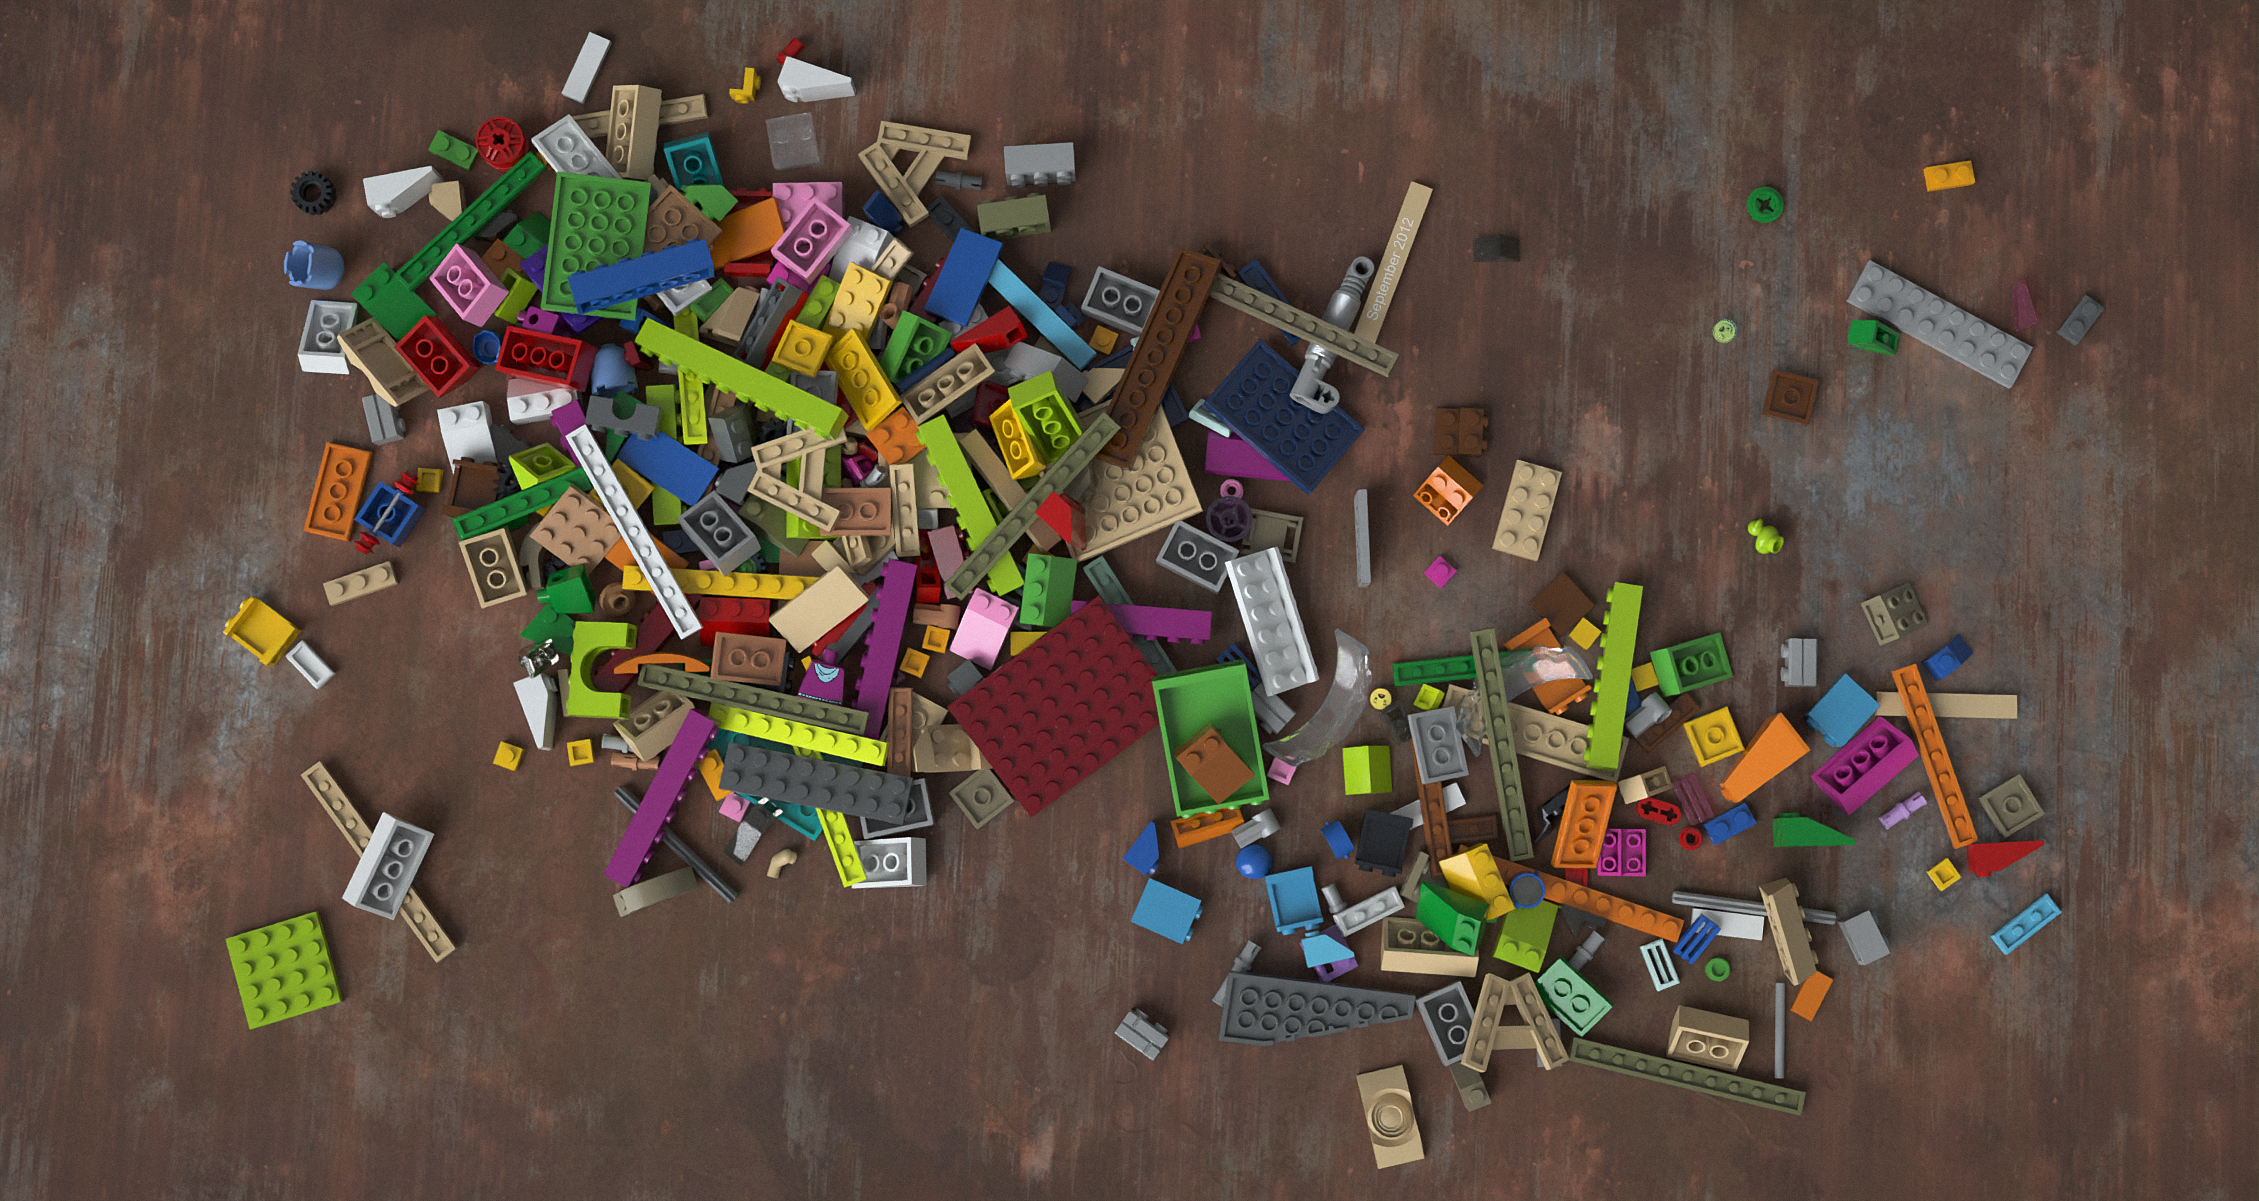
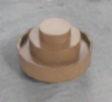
M621 582L609 584L600 594L599 602L601 608L613 617L626 614L634 605L635 596L633 591L622 589L623 583Z

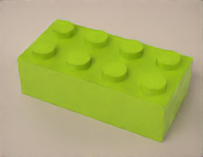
M1051 370L1008 388L1013 410L1048 465L1056 462L1086 430Z
M841 445L826 448L823 488H841ZM802 457L787 462V485L799 490ZM786 511V538L822 540L841 538V536H821L820 527Z

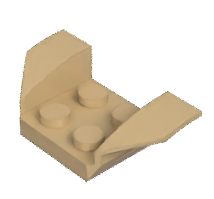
M893 506L891 536H867L873 559L860 569H850L842 536L833 543L825 540L811 555L826 571L840 563L848 573L866 576L896 548Z
M960 724L921 726L922 735L913 749L916 772L937 773L993 769Z

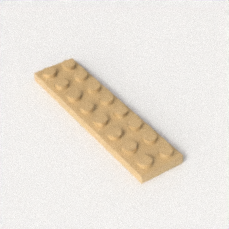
M1449 684L1442 708L1454 706L1460 736L1489 745L1480 693ZM1507 702L1516 754L1617 783L1629 738L1622 736L1618 768L1615 772L1586 768L1587 761H1583L1585 747L1590 746L1591 739L1587 738V725Z

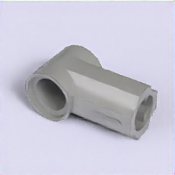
M1655 692L1642 702L1639 709L1624 720V726L1632 736L1637 738L1654 723L1658 724L1664 721L1671 714L1672 709Z
M1271 808L1231 832L1241 849L1261 837L1265 838L1281 829V826Z

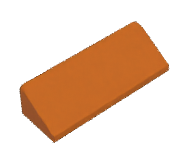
M1240 808L1218 809V812L1212 814L1199 812L1190 818H1179L1170 821L1178 847L1183 848L1231 833L1232 830L1244 824Z

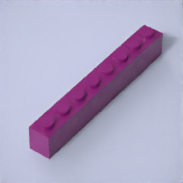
M889 558L888 563L883 562L881 576H884L883 586L878 585L876 599H879L878 608H873L870 619L871 622H874L872 631L868 630L865 641L869 648L867 654L863 653L860 667H863L864 670L862 677H857L855 690H859L857 699H852L850 709L870 713L866 733L863 737L878 740L916 574L917 564L893 558Z
M697 708L690 709L603 875L626 888L640 883L644 876L642 870L645 864L648 865L655 855L653 849L656 843L660 844L666 834L663 830L666 824L671 823L677 813L674 809L678 802L681 803L688 792L685 788L689 781L692 782L697 776L698 769L696 768L699 762L704 761L708 755L709 749L707 747L710 741H714L720 732L718 726L721 721Z

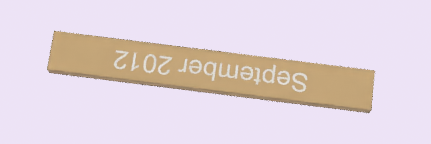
M1411 181L1354 335L1375 344L1433 189Z

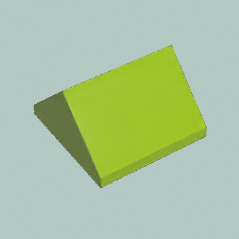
M548 442L509 456V461L522 490L576 469V465Z
M1389 746L1342 748L1345 795L1392 792Z

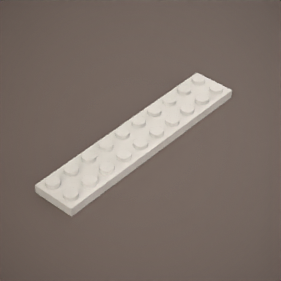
M569 114L532 138L534 146L556 172L622 179ZM701 280L656 294L673 315L676 316L687 309L692 302L712 291V287L706 280Z

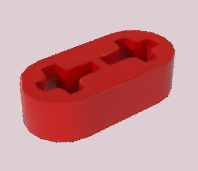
M1647 797L1639 800L1636 804L1637 814L1647 820L1664 825H1674L1681 818L1680 809L1667 802ZM1647 801L1650 802L1649 806L1657 809L1656 813L1650 811L1647 812V815L1644 814L1645 811L1641 808V805L1647 804ZM1671 808L1675 818L1667 821V816L1660 814L1661 810L1669 811Z

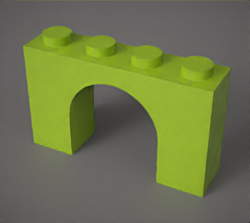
M576 621V626L573 630L574 648L570 657L572 669L568 679L570 690L566 701L567 715L589 718L629 719L631 696L623 693L599 692L592 683L590 672L593 661L601 652L608 649H636L638 626L629 623Z

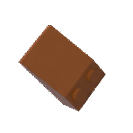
M1211 722L1174 750L1176 759L1218 805L1255 776Z

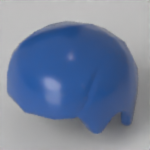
M482 330L476 334L472 345L475 358L487 365L497 363L504 340L503 336L494 330Z
M1249 844L1238 852L1236 867L1244 877L1259 880L1269 875L1273 868V857L1266 847L1259 844Z

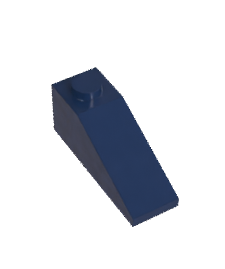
M876 190L863 206L868 223L888 231L893 237H898L905 228L904 219L882 193Z

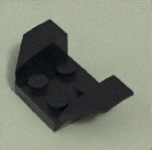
M1570 784L1536 809L1537 819L1544 829L1534 841V846L1552 833V826L1546 817H1554L1564 810L1562 805L1566 803Z

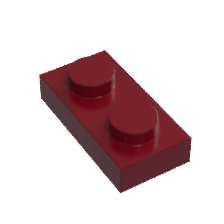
M634 341L624 344L626 349L624 356L628 364L643 371L654 369L651 358L639 351L640 347Z

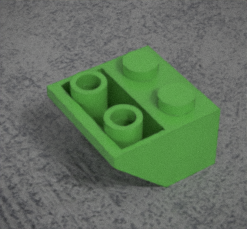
M688 184L678 187L682 192L681 194L690 203L699 207V210L711 221H721L738 202L731 193L719 184Z

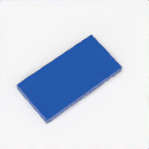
M961 228L926 303L925 312L968 327L1004 247L1003 243Z
M660 431L659 439L652 437L651 441L638 439L637 435L631 434L616 457L690 506H694L702 499L720 468Z

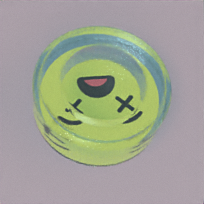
M1721 319L1713 327V336L1721 343L1730 342L1737 334V327L1732 320Z

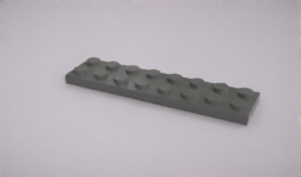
M729 742L719 789L904 825L914 779Z

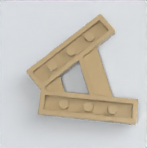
M881 121L877 142L859 153L858 156L911 228L929 216V212L917 196L945 156L964 160L968 159L971 135ZM903 149L920 152L902 177L891 162L898 151Z
M844 426L836 441L829 437L827 440L816 436L814 430L808 428L807 431L801 430L751 447L758 470L747 491L832 533L842 512L821 502L826 448L848 441ZM802 457L799 490L780 481L782 463Z
M1491 973L1486 974L1461 1064L1479 1072H1486L1491 1051L1500 1049L1536 1048L1546 1070L1553 1069L1570 1060L1530 973H1525L1511 981ZM1504 1005H1517L1526 1026H1498Z

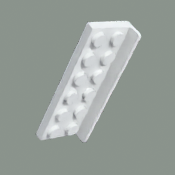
M1278 547L1225 562L1267 697L1319 680L1317 667L1311 654L1310 645L1305 635L1296 600L1293 597L1289 578Z

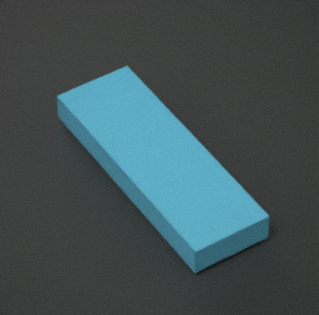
M2044 893L1991 934L1990 937L2004 955H2007L2062 913V911L2051 897Z

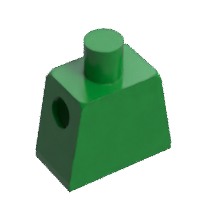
M584 564L549 575L546 588L537 590L539 603L551 601L555 612L558 614L594 613L597 598Z

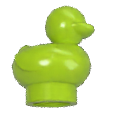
M1762 519L1749 523L1748 531L1752 536H1757L1755 548L1759 553L1767 554L1772 552L1776 554L1781 550L1784 538L1779 536L1775 527L1770 525L1764 526Z

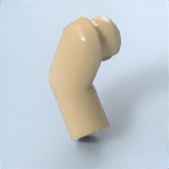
M849 436L847 438L848 441L841 444V453L852 456L858 451V443L854 437Z
M784 849L772 857L767 876L778 879L781 867L787 863H795L797 854L790 849Z

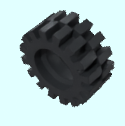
M308 171L309 174L303 172L301 173V178L298 176L295 178L296 184L293 182L291 184V187L294 188L290 190V194L293 196L291 197L292 201L303 212L310 215L315 213L322 215L321 211L328 212L327 207H333L334 203H332V200H336L334 195L336 189L333 187V183L317 171L316 173ZM312 185H317L321 188V196L316 201H308L305 196L306 190Z

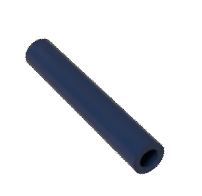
M947 348L895 383L896 391L902 394L956 357L954 351L951 348Z

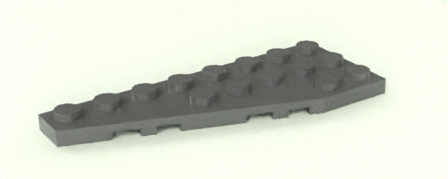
M1228 970L1218 1039L1219 1041L1269 1046L1274 1045L1276 1042H1290L1302 1037H1316L1347 1031V1029L1355 1027H1369L1368 1025L1381 1022L1385 1024L1411 1019L1416 995L1411 992Z

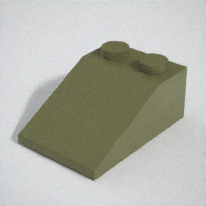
M752 493L738 512V517L751 532L796 558L799 557L810 540L786 538V510Z

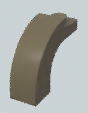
M539 523L526 535L519 556L520 567L524 569L529 568L530 570L527 571V581L535 590L546 588L545 579L543 578V558L547 549L530 537V534Z
M689 866L626 888L613 895L619 915L623 917L656 903L684 895L699 887L692 867Z

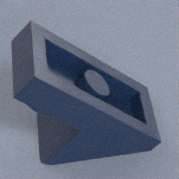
M1049 262L1044 273L1039 298L1051 310H1056L1062 304L1072 267Z

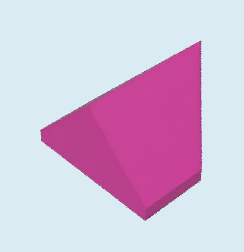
M841 453L842 469L852 481L854 487L859 488L861 486L860 482L869 476L878 464V460L874 462L861 453H856L852 456Z

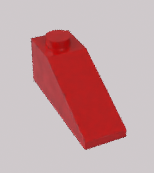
M919 530L921 554L920 556H913V563L917 564L914 578L915 603H939L941 590L940 573L927 533L931 530Z
M2044 840L1966 845L1968 872H1976L1977 877L1992 876L1991 872L2000 871L2042 847Z

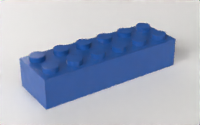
M695 238L687 241L686 245L679 247L677 245H669L663 248L664 251L654 253V251H648L636 259H631L630 257L623 258L615 265L602 264L596 266L595 270L590 272L581 270L572 273V277H568L578 314H585L714 277V265L706 240Z

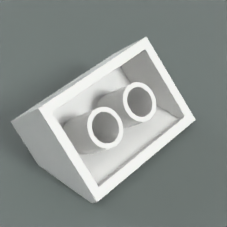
M518 378L511 379L508 382L507 402L510 421L516 425L550 420V416L553 415L552 410L577 399H580L583 406L582 394L579 391Z

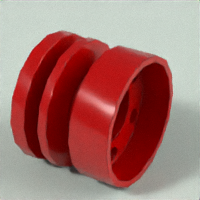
M491 118L484 122L477 131L475 142L478 152L493 169L500 173H506L529 151L532 152L531 142L516 122L509 118ZM502 140L504 141V144L501 145L498 142Z

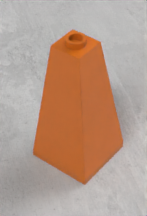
M1781 712L1766 718L1745 750H1743L1719 785L1722 787L1721 793L1729 802L1731 800L1733 803L1740 802L1810 751V748Z

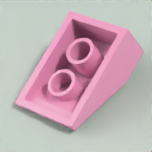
M977 587L964 613L950 651L991 671L1021 608Z

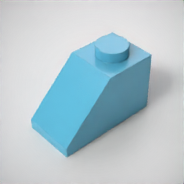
M1319 930L1305 933L1306 938L1301 939L1308 968L1355 957L1354 952L1329 936L1319 934Z

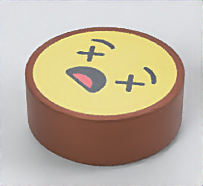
M1379 687L1369 694L1368 701L1374 710L1384 711L1390 707L1392 695L1387 689Z

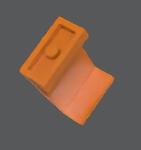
M1544 618L1506 642L1504 646L1508 651L1532 648L1534 672L1522 674L1548 714L1555 712L1559 715L1569 709L1567 704L1575 700L1578 703L1588 697L1587 691L1592 688L1590 685H1585L1548 628L1551 625L1547 618Z

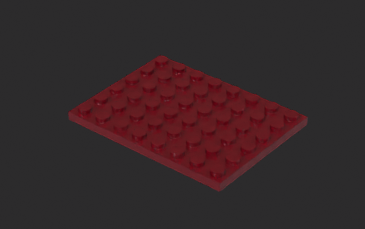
M1097 595L948 704L947 708L1031 818L1160 724L1151 676L1158 674L1101 597Z

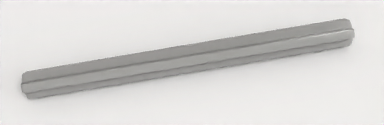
M1673 891L1672 903L1767 916L1763 902ZM1802 908L1805 914V919L1802 921L1835 924V912Z

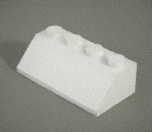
M383 812L342 899L354 907L394 920L432 841L434 833Z

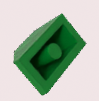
M1852 320L1851 328L1848 331V343L1862 350L1896 356L1900 333L1877 320Z

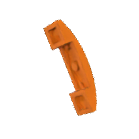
M674 652L645 653L628 658L614 666V674L638 673V664L685 663V672L709 671V665L689 655Z

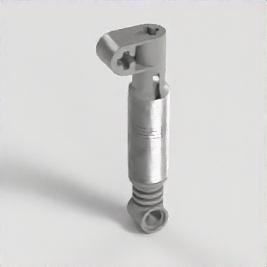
M1362 256L1352 262L1347 269L1341 287L1334 292L1321 320L1349 331L1361 304L1360 296L1374 271V265L1369 258ZM1356 267L1362 268L1365 274H1359L1356 271ZM1310 342L1305 354L1306 361L1293 386L1290 397L1318 413H1329L1337 405L1340 397L1337 389L1323 382L1322 379L1326 370L1330 369L1337 354ZM1318 390L1320 394L1318 396L1319 399L1316 401L1313 398ZM1324 396L1328 398V403L1324 402Z

